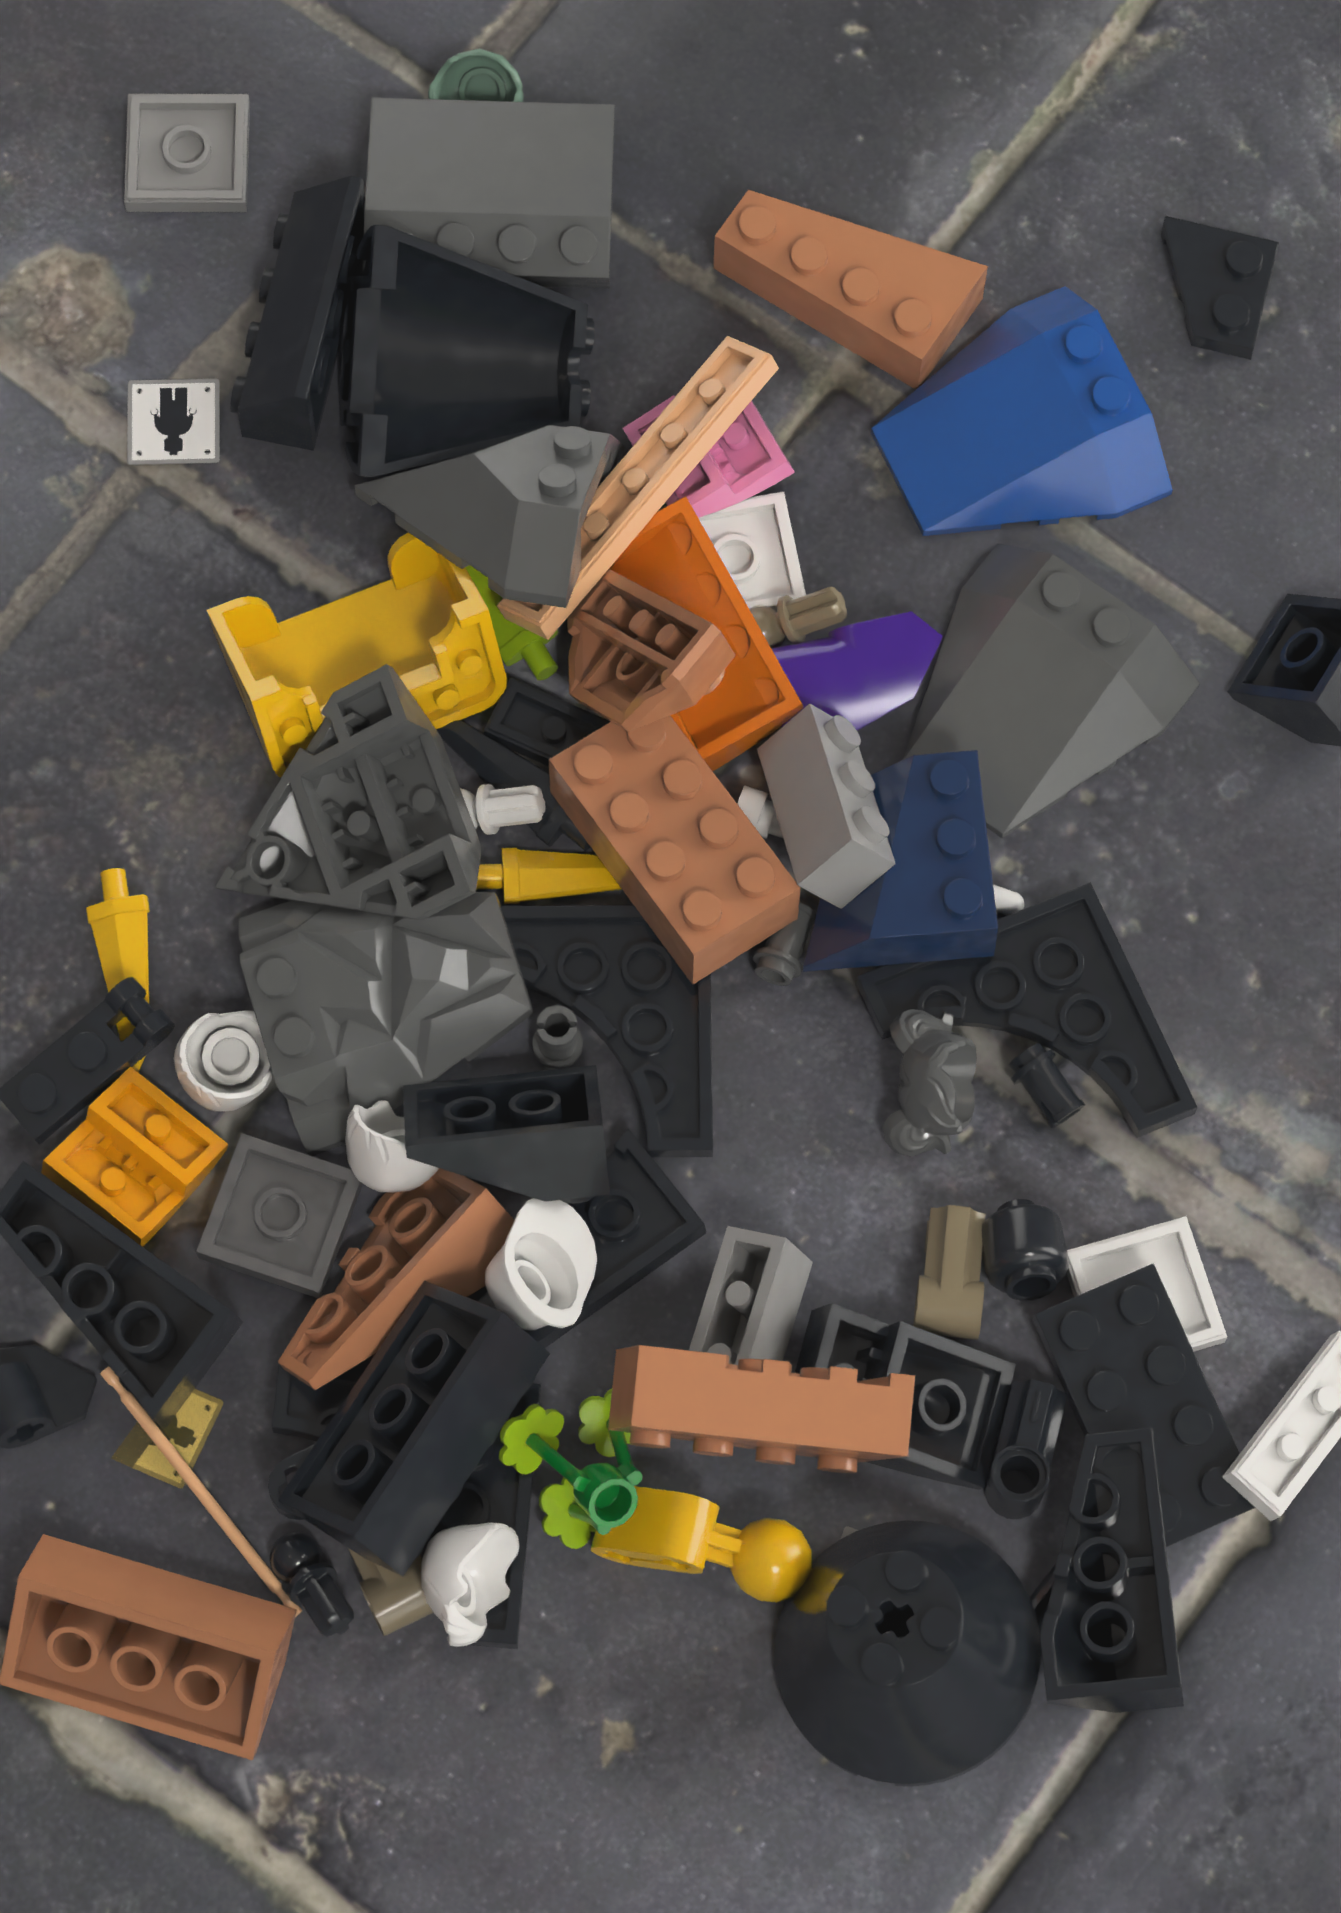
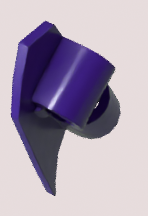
M910 611L842 626L828 633L829 637L773 648L772 651L804 708L808 704H812L833 717L840 715L859 731L915 698L943 636Z

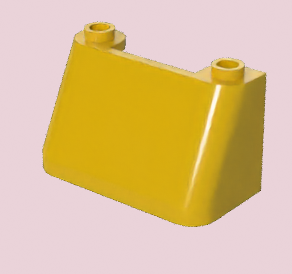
M408 532L399 537L391 546L387 556L391 579L279 623H277L276 617L268 603L259 597L246 596L236 598L207 610L220 649L265 754L278 777L281 778L298 749L301 747L306 750L326 717L321 712L333 692L386 664L393 667L435 729H439L453 721H459L480 713L497 703L507 687V677L489 609L466 568H459Z

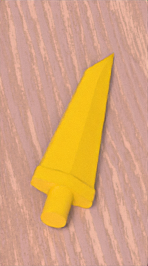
M501 848L502 864H480L476 890L503 889L504 905L622 889L597 855L518 850L517 848Z
M107 869L100 873L104 902L86 907L88 924L92 927L107 990L109 993L122 980L134 977L146 990L144 999L149 1004L147 913L150 912L148 896L144 894L129 896L125 869ZM126 1017L116 1024L120 1041L122 1042L132 1034L135 1028ZM144 1056L132 1068L139 1072L146 1056Z

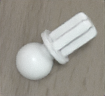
M483 784L478 788L476 796L470 791L460 788L475 830L480 825L482 831L487 835L496 834L499 828L503 826L538 823L542 820L543 813L546 810L542 791L535 785L495 790L491 784Z

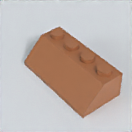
M43 1534L18 1576L0 1674V1685L253 1761L285 1666L297 1609Z

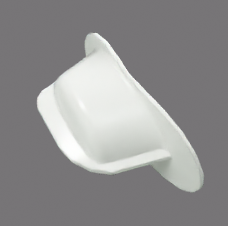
M533 1198L526 1201L514 1219L505 1244L492 1258L485 1271L486 1288L497 1310L504 1312L517 1325L526 1330H536L547 1325L558 1328L573 1325L581 1314L582 1306L594 1279L597 1265L595 1242L586 1222L572 1206L561 1200L542 1201Z

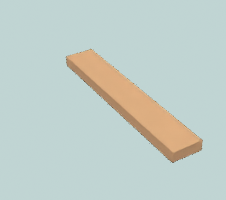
M727 336L596 489L581 528V571L567 607L563 608L503 598L497 605L503 617L549 640L779 369L773 356Z

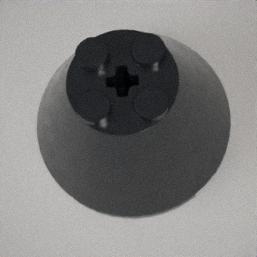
M904 1520L869 1526L838 1540L825 1549L812 1561V1570L803 1586L792 1598L786 1600L780 1615L775 1638V1668L779 1689L793 1722L804 1738L828 1761L852 1775H859L875 1781L895 1783L896 1786L908 1787L931 1785L953 1779L977 1768L996 1754L1015 1734L1032 1704L1031 1700L1037 1684L1042 1657L1040 1630L1036 1613L1029 1595L1012 1568L995 1551L973 1536L952 1527L925 1521ZM907 1634L905 1637L898 1639L899 1636Z

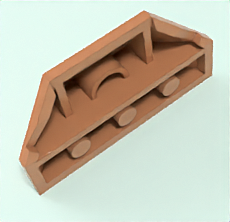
M610 569L607 570L567 618L568 632L573 636L568 654L569 694L577 702L628 732L696 705L702 696L709 694L720 684L725 674V668L736 656L722 632L713 623Z

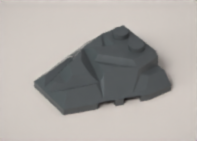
M495 892L474 893L422 921L297 901H287L238 919L239 939L243 949V953L239 954L240 964L272 1074L279 1091L287 1099L293 1123L306 1152L310 1156L346 1144L347 1119L354 1105H360L368 1109L376 1102L386 1100L394 1111L404 1103L403 1085L431 1083L463 1058L470 1062L534 1013L499 898Z

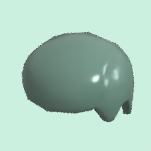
M481 48L461 52L449 58L438 71L428 90L429 99L524 101L523 84L518 71L503 55Z

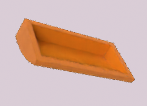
M685 496L658 511L609 569L713 623L722 632L736 656L725 668L722 681L712 692L702 696L696 705L670 715L710 769L715 771L773 733L803 709L804 706L687 497Z

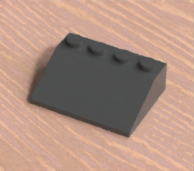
M372 98L364 234L373 225H386L543 287L610 288L615 105ZM363 260V270H364V266H365L366 260Z

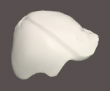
M244 1010L223 1014L207 1013L187 1028L175 1049L173 1060L183 1089L199 1105L214 1112L237 1110L247 1105L268 1087L273 1078L254 1011Z
M378 1101L368 1109L360 1105H354L347 1119L345 1142L348 1163L354 1176L360 1182L378 1192H404L421 1186L439 1169L437 1167L407 1158L404 1117L396 1116L388 1101Z
M483 1523L448 1528L438 1532L427 1544L422 1559L421 1586L429 1607L444 1624L450 1646H466L478 1641L483 1636L487 1626L486 1613L509 1598L510 1589L506 1584L505 1576L518 1554L519 1541L515 1531L506 1524Z

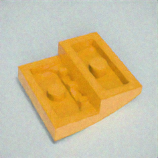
M130 1066L88 1106L86 1120L43 1160L41 1173L144 1247L207 1177L227 1151L228 1143Z

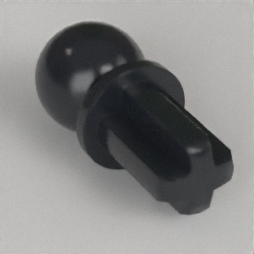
M296 1531L279 1537L271 1548L269 1561L273 1573L281 1581L289 1584L287 1594L291 1601L304 1607L320 1634L329 1637L335 1633L339 1635L345 1633L349 1629L348 1624L354 1619V1611L336 1584L338 1578L336 1570L331 1564L322 1562V1551L317 1541L306 1533Z

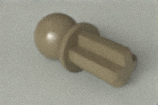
M827 587L796 599L789 595L780 597L777 602V611L767 606H755L749 609L771 649L780 647L785 639V635L793 644L805 641L806 634L840 623L847 617L844 597L835 587Z

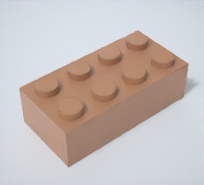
M671 716L631 732L626 731L613 722H609L549 759L550 793L692 984L697 983L798 919L800 886L797 885L796 881Z

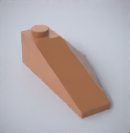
M439 1168L429 1180L415 1189L404 1192H386L369 1215L375 1227L361 1249L349 1248L338 1264L345 1271V1275L333 1293L326 1294L315 1301L279 1358L278 1363L284 1370L314 1390H317L377 1353L424 1281L465 1297L486 1286L485 1271L487 1266L505 1244V1240L514 1222L511 1215L487 1188L463 1175Z

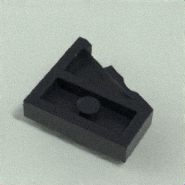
M1165 216L1161 237L1163 245L1167 244L1174 269L1173 281L1178 299L1183 302L1186 315L1184 321L1191 346L1251 360L1279 242Z

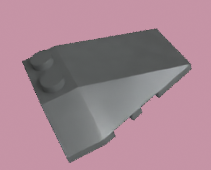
M998 543L961 589L903 760L913 755L977 750L986 828L999 837L1004 838L1067 797L1070 790L1096 773L1099 776L1113 767L1116 760L1145 742L1147 745L1162 735L1199 688L1200 682L1156 624L1052 553Z

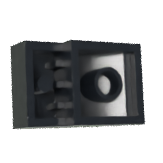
M833 1303L811 1310L795 1373L800 1374V1369L806 1367L829 1368L833 1366L858 1369L857 1381L887 1377L890 1373L915 1376L908 1457L868 1461V1463L944 1483L977 1490L984 1489L1016 1364L900 1321L889 1325Z

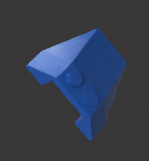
M1066 286L1009 309L871 428V435L923 536L1001 529V524L1038 521L1039 525L1058 524L1060 518L1096 515L1097 520L1118 518L1170 496L1173 491L1151 410L1098 310Z

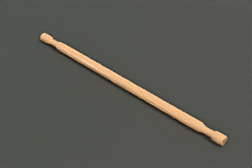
M110 1366L105 1368L100 1375L107 1384L117 1391L122 1403L269 1590L278 1596L284 1606L297 1609L296 1616H298L303 1610L299 1605L291 1601L283 1590L281 1582L133 1394L124 1388L119 1381V1377Z

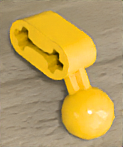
M637 1486L634 1487L637 1491L638 1502L632 1517L624 1524L611 1528L610 1532L606 1535H601L595 1531L590 1550L602 1558L621 1564L690 1574L703 1573L705 1561L730 1568L735 1581L742 1591L756 1600L766 1602H780L792 1598L803 1586L812 1570V1549L802 1531L785 1520L763 1518L750 1522L742 1530L717 1523L716 1520L720 1507L707 1499L688 1493Z

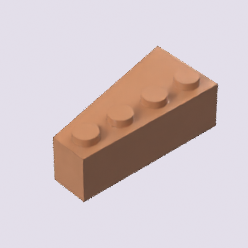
M751 190L745 193L716 233L714 242L713 269L915 390L925 382L982 301L988 266Z
M636 1345L616 1350L608 1430L631 1433L630 1444L635 1446L670 1448L671 1438L694 1441L693 1453L732 1457L733 1448L740 1447L755 1449V1461L795 1465L796 1455L818 1458V1470L857 1473V1464L860 1462L908 1457L915 1376L890 1373L887 1377L857 1381L858 1369L833 1366L829 1368L806 1367L801 1368L800 1374L791 1373L792 1365L788 1361L739 1359L738 1365L729 1364V1356L725 1354Z

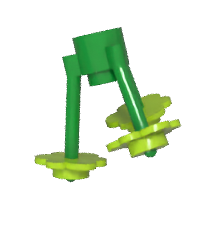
M612 1389L605 1393L604 1398L590 1396L581 1402L578 1414L583 1423L578 1428L579 1439L585 1444L595 1443L596 1450L601 1455L606 1457L616 1456L617 1468L608 1463H594L579 1470L557 1452L559 1440L556 1436L563 1428L564 1417L558 1410L553 1408L544 1410L538 1404L530 1405L523 1414L509 1419L503 1425L500 1432L501 1442L505 1445L499 1452V1460L504 1465H513L517 1472L529 1474L535 1471L541 1464L542 1459H544L563 1476L561 1484L553 1483L543 1488L539 1496V1506L546 1513L542 1520L543 1531L552 1537L559 1536L563 1545L571 1549L582 1548L590 1539L591 1531H597L601 1535L608 1534L611 1528L624 1524L632 1517L637 1508L638 1495L634 1486L641 1482L643 1476L633 1465L628 1448L631 1433L608 1430Z

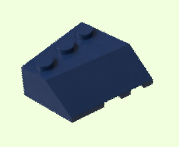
M978 751L913 755L872 774L871 776L875 783L874 797L880 815L889 827L890 833L887 838L896 864L842 909L820 898L803 972L994 956L998 922Z

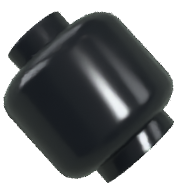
M1016 1199L1002 1204L997 1212L993 1213L982 1224V1256L990 1285L1003 1293H1007L1012 1299L1020 1301L1039 1299L1055 1290L1057 1283L1064 1278L1069 1268L1063 1228L1058 1214L1045 1206L1036 1205L1030 1200Z

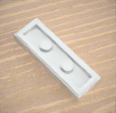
M1341 1331L1329 1336L1222 1476L1223 1479L1270 1521L1281 1517L1341 1437Z

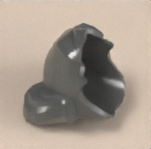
M911 1009L903 1011L889 1026L894 1044L903 1054L899 1067L900 1084L898 1100L900 1109L893 1112L886 1119L882 1127L885 1142L895 1153L912 1157L937 1149L943 1154H947L952 1150L949 1135L962 1133L963 1129L972 1120L975 1102L971 1081L976 1068V1046L972 1040L952 1032L953 1014L943 1011L940 1019L923 1010Z

